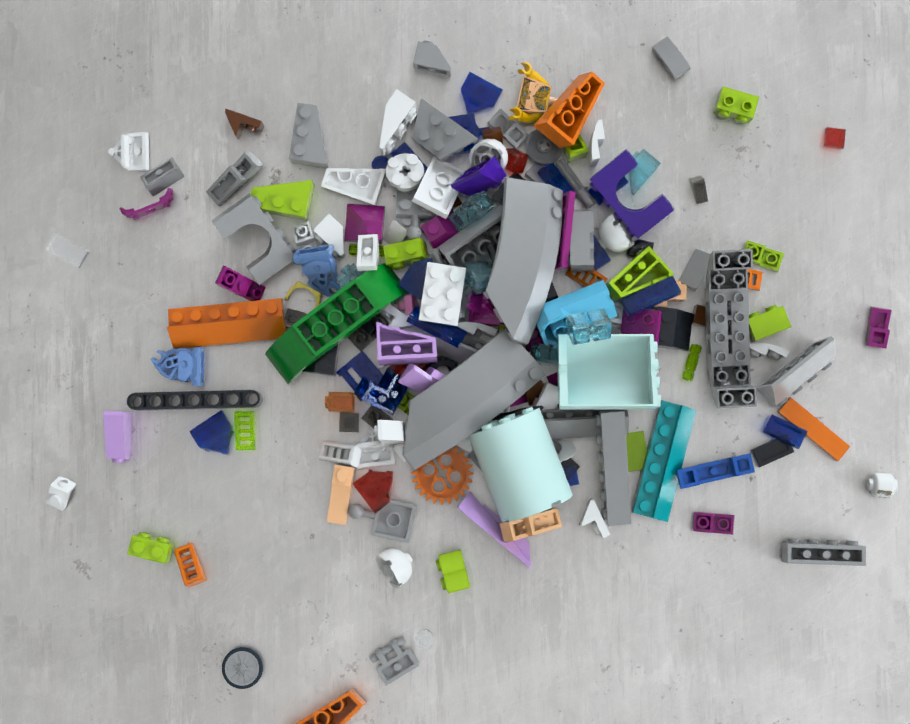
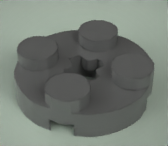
M538 129L530 132L526 139V155L532 162L538 165H552L562 154L563 148L555 145ZM547 142L549 149L543 151L539 144Z

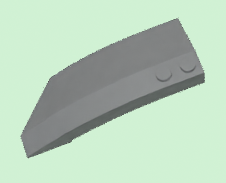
M507 177L504 179L503 210L497 251L487 288L483 294L486 299H490L495 307L493 311L501 323L504 322L507 327L509 338L512 341L527 345L546 302L555 270L562 227L563 190L550 184Z
M506 328L502 329L447 375L409 400V414L405 427V446L403 447L402 455L413 470H416L473 434L481 426L487 424L514 403L546 375L530 353L520 343L509 338L507 334L509 331Z

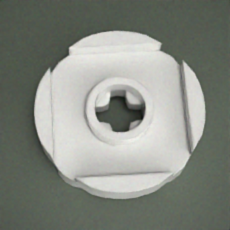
M403 153L389 159L386 167V178L391 186L393 185L397 190L403 192L412 191L419 186L424 176V167L415 154ZM402 169H407L410 171L408 172V176H404L403 173L400 174Z

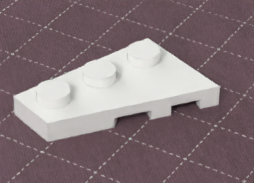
M326 168L321 187L375 205L386 175V169Z

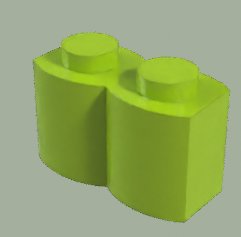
M461 549L438 555L439 559L435 561L438 571L443 573L444 578L440 579L443 590H447L449 594L471 588Z

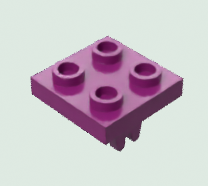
M472 285L471 296H467L470 303L466 304V307L469 308L468 322L485 325H504V322L501 323L493 311L495 307L491 300L486 299L483 294L486 291L487 285Z
M623 309L620 334H653L654 342H657L658 345L662 312L658 310Z

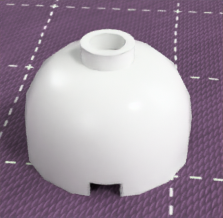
M487 138L479 141L471 149L469 163L471 166H475L496 156L504 170L508 162V152L501 142Z
M613 213L602 221L598 231L600 236L598 242L603 249L608 248L610 251L618 253L634 245L632 237L627 238L628 232L625 226L614 217Z
M390 548L376 556L378 557L376 561L382 574L385 577L388 575L392 579L389 582L392 586L399 588L409 580L412 574L411 562L413 560L407 552L404 553L400 549Z

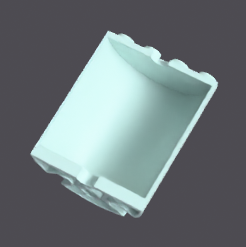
M558 334L559 410H656L657 407H660L661 396L658 395L660 379L656 377L659 362L658 359H655L658 345L657 342H654L653 334Z
M533 407L522 410V414L515 416V413L500 419L499 422L497 419L493 420L468 436L501 522L508 520L511 522L535 515L552 508L551 505L563 503L573 496L540 408L533 410Z

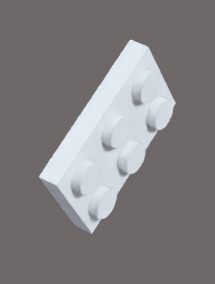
M433 156L412 202L446 219L459 191L452 189L450 185L464 171Z
M427 262L418 320L452 326L458 325L466 268Z

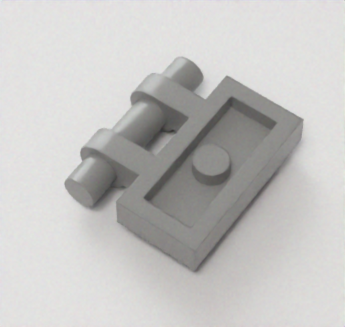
M403 636L397 640H391L389 645L382 649L378 648L374 654L369 656L372 663L380 660L382 665L378 666L376 671L385 686L419 666L410 648L402 651L400 646L406 643ZM395 651L397 655L392 659L387 660L385 656L390 652Z

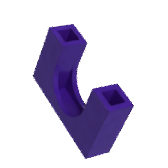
M626 148L590 178V186L596 193L599 191L602 194V201L608 208L611 206L615 210L614 216L619 222L623 221L627 225L625 229L630 236H636L638 239L673 212L674 207L663 193L640 209H630L621 204L616 194L617 184L638 165L636 159Z

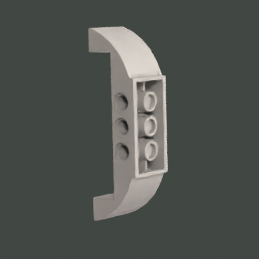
M753 249L712 251L708 261L705 285L706 352L710 386L717 408L757 407L756 387L751 385L748 304V269H753Z

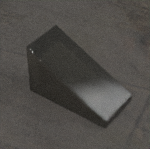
M702 176L689 178L696 204L707 202L705 179Z

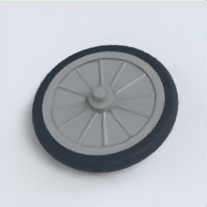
M235 648L223 660L222 674L226 682L232 687L238 689L250 688L262 676V660L250 648Z

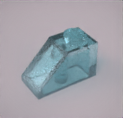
M645 149L640 153L636 151L633 155L638 165L629 172L632 195L637 193L661 164Z
M531 344L530 355L539 365L558 366V348H555L552 344H549V346L545 344Z

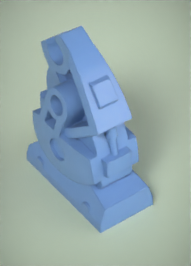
M330 244L297 250L293 255V260L295 264H302V272L309 279L308 284L323 295L331 297L336 292L332 291L331 288H335L338 291L341 286L336 282L338 279L337 264L331 255L334 251V245Z
M198 347L193 350L188 348L170 349L166 353L158 350L157 353L161 354V359L157 361L155 357L151 358L152 363L162 376L170 380H180V382L191 381L192 386H204L205 348Z

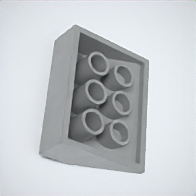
M830 336L815 341L757 388L770 406L778 405L780 407L788 400L787 396L791 393L794 395L803 388L801 386L806 381L808 383L817 377L816 373L821 369L824 371L832 365L831 361L835 358L834 338Z

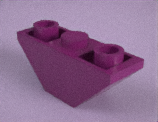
M224 265L215 282L217 286L249 301L260 300L266 288Z

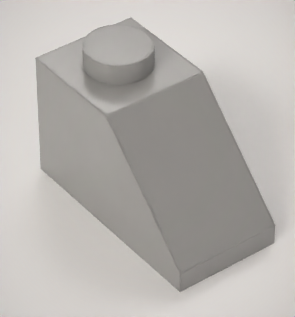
M418 41L413 62L414 69L450 77L451 67L437 45L430 41Z

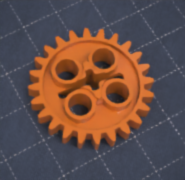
M458 446L454 450L450 448L435 457L442 470L446 469L448 471L446 477L452 486L451 489L448 488L443 477L437 476L439 470L433 459L417 468L416 471L411 472L412 475H416L412 482H418L415 490L421 488L420 496L427 494L426 501L432 497L433 504L436 503L437 499H440L441 505H443L445 499L451 504V498L458 501L457 495L465 496L462 490L470 489L466 483L473 482L468 478V476L474 474L468 471L473 465L466 464L470 458H463L462 456L465 451L458 453ZM445 454L449 455L452 459L451 464L448 466H444L440 462V458ZM425 465H433L435 472L432 475H426L424 473ZM454 471L461 474L460 481L456 483L450 480V474ZM436 481L443 482V491L436 492L433 489V484Z

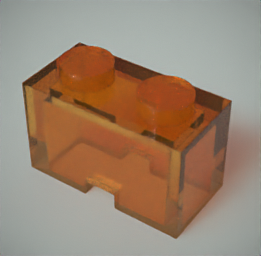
M329 392V396H325V408H328V412L355 413V394L353 392Z

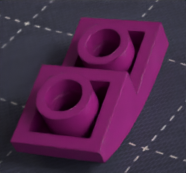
M694 512L693 531L733 535L735 515Z

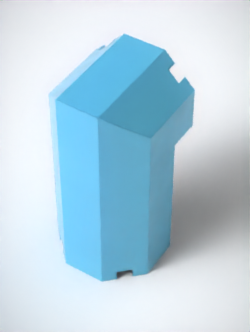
M604 280L544 304L536 326L545 345L549 346V344H552L555 348H558V334H579L581 330L617 317L615 305L609 296L610 293Z

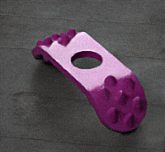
M168 188L166 194L159 198V202L135 211L133 208L125 210L120 207L119 210L127 218L136 220L167 206L170 207L171 201L174 200L173 189Z

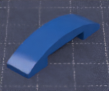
M751 453L678 469L676 472L680 489L734 476L754 473L755 470Z

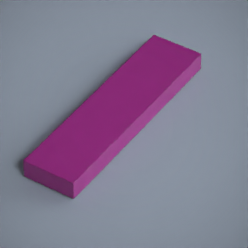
M573 191L563 194L561 236L555 270L559 271L568 268L576 194Z

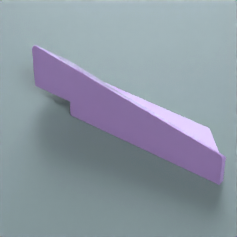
M409 363L398 382L418 392H423L445 375L432 367H429L425 372L416 365Z
M469 492L457 508L530 568L529 541L521 538L515 541L504 542L499 524L502 523L500 517L485 504L482 506L472 493Z

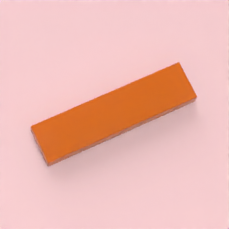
M791 397L777 411L836 461H839L851 447Z

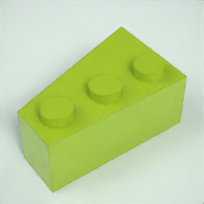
M313 180L253 187L251 196L252 198L256 196L262 203L260 208L263 213L268 212L273 215L307 221L315 184Z
M648 246L610 279L606 286L610 293L609 296L614 301H617L664 281L675 274Z

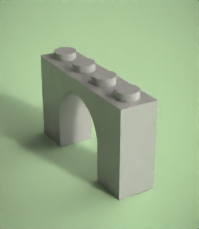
M249 193L214 218L212 222L224 239L248 224L262 226L268 231L270 241L267 250L246 266L260 285L294 261L293 255L296 250L290 242L285 243L283 237H285L284 233L279 227L274 228L271 223L274 221L268 212L263 213L260 208L262 203L256 196L252 198Z

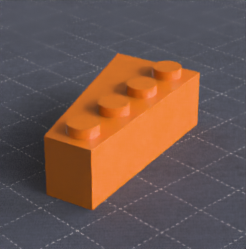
M593 72L579 75L533 126L559 148L574 145L605 82Z
M352 689L296 724H347L367 702Z

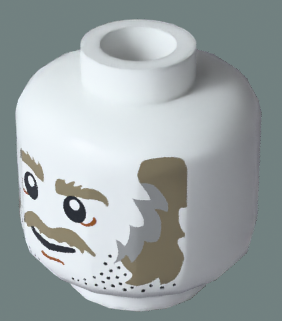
M875 472L870 479H867L866 487L867 490H870L873 497L890 498L893 494H896L898 482L890 473Z

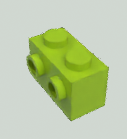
M723 86L718 93L713 113L718 114L717 116L727 119L730 117L736 119L738 123H750L754 118L759 96Z
M421 238L383 246L386 265L393 270H400L410 265H421L428 258L426 243Z
M775 304L765 308L766 312L760 315L758 311L749 314V337L751 342L792 327L784 306L777 308Z
M145 532L132 535L127 552L128 555L163 564L170 562L175 543L169 542L168 538L159 536L157 539L150 537L151 534Z

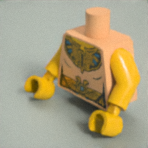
M523 62L520 64L524 66V70L518 69V73L525 74L526 76H523L517 107L509 109V111L514 113V115L509 116V120L517 119L518 121L530 124L538 121L547 111V108H550L558 98L550 97L552 87L549 86V83L531 68L530 63Z

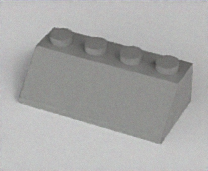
M501 204L437 247L448 265L466 268V272L475 265L478 267L465 276L464 283L493 263L485 248L494 243L498 245L503 210Z

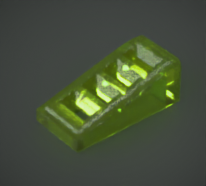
M234 412L236 450H256L255 412ZM249 417L250 421H240V418ZM240 425H250V429H240ZM240 433H250V437H240ZM240 441H251V444L240 445Z

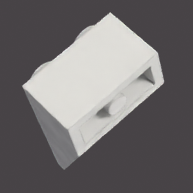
M397 89L385 106L379 146L381 156L384 158L387 154L390 155L396 147L395 142L398 138L400 140L403 138L407 131L405 129L409 123L412 124L417 118L416 102Z

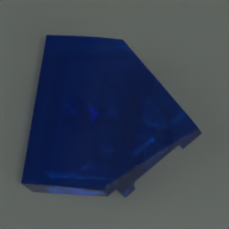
M469 72L461 87L467 114L494 107L503 89Z
M432 258L414 261L398 286L415 298L422 300L427 262L433 263Z
M222 410L189 431L199 448L207 452L213 451L225 455L229 453L230 449L228 447L231 437L235 433L232 430L233 427Z

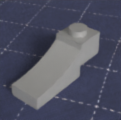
M252 151L244 152L233 165L229 166L206 193L218 206L222 205L237 189L255 176L264 166L263 163Z

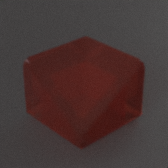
M506 148L508 162L505 168L513 173H523L529 155L515 148Z

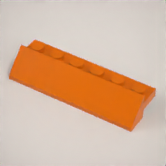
M282 298L168 309L169 326L167 330L173 349L276 340L286 332Z

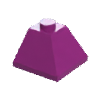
M347 204L344 241L358 242V235L377 234L378 244H382L385 206Z
M450 210L446 219L437 215L422 224L420 228L432 249L462 231L464 226L454 210Z

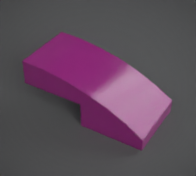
M878 307L870 308L866 339L867 346L887 348L890 333L888 326L892 310Z

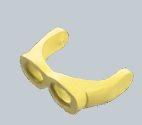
M297 281L284 298L285 301H288L294 290L305 288L315 296L316 308L321 303L322 294Z

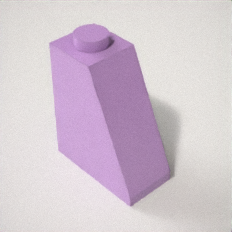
M103 411L106 458H112V462L124 463V459H130L132 413Z

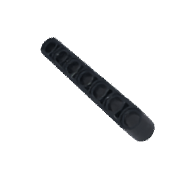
M255 390L132 393L127 398L128 407L138 411L256 408L263 402L261 393ZM236 394L238 402L232 405L229 401L230 396ZM251 394L257 395L258 399L255 404L249 403L248 399ZM194 395H197L199 403L194 406L191 403V399ZM213 395L219 397V402L216 405H212L210 402ZM156 396H159L161 399V403L158 406L153 404V399ZM175 396L180 398V403L177 406L172 404V399ZM136 397H140L142 401L138 407L134 405Z

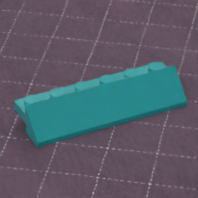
M661 400V406L653 422L643 468L640 472L635 491L636 497L632 513L668 522L678 484L676 470L682 469L696 410Z

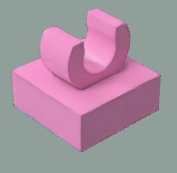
M415 295L404 296L405 302L397 303L398 310L406 311V315L415 316L420 313V307Z

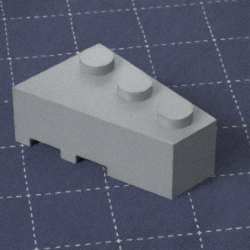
M297 103L289 160L292 164L326 169L329 167L317 105Z
M575 211L573 213L568 267H571V272H594L593 211Z

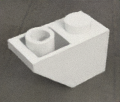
M328 214L313 230L316 234L315 239L322 245L324 243L327 245L333 244L334 251L332 255L336 258L340 256L343 259L345 257L344 228Z
M377 420L378 425L374 426L375 437H377V440L382 445L405 443V424L403 421Z

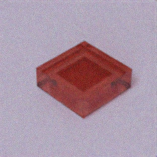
M825 128L823 147L843 149L846 129Z

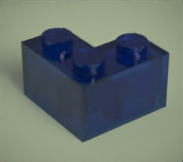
M387 368L379 384L362 377L354 394L362 401L393 415L408 387L398 382L402 374Z

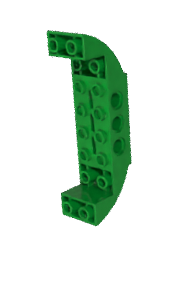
M386 263L377 266V270L367 271L353 279L294 323L269 347L265 355L286 383L290 384L303 374L302 370L394 302L396 304L410 291L392 268L387 266Z

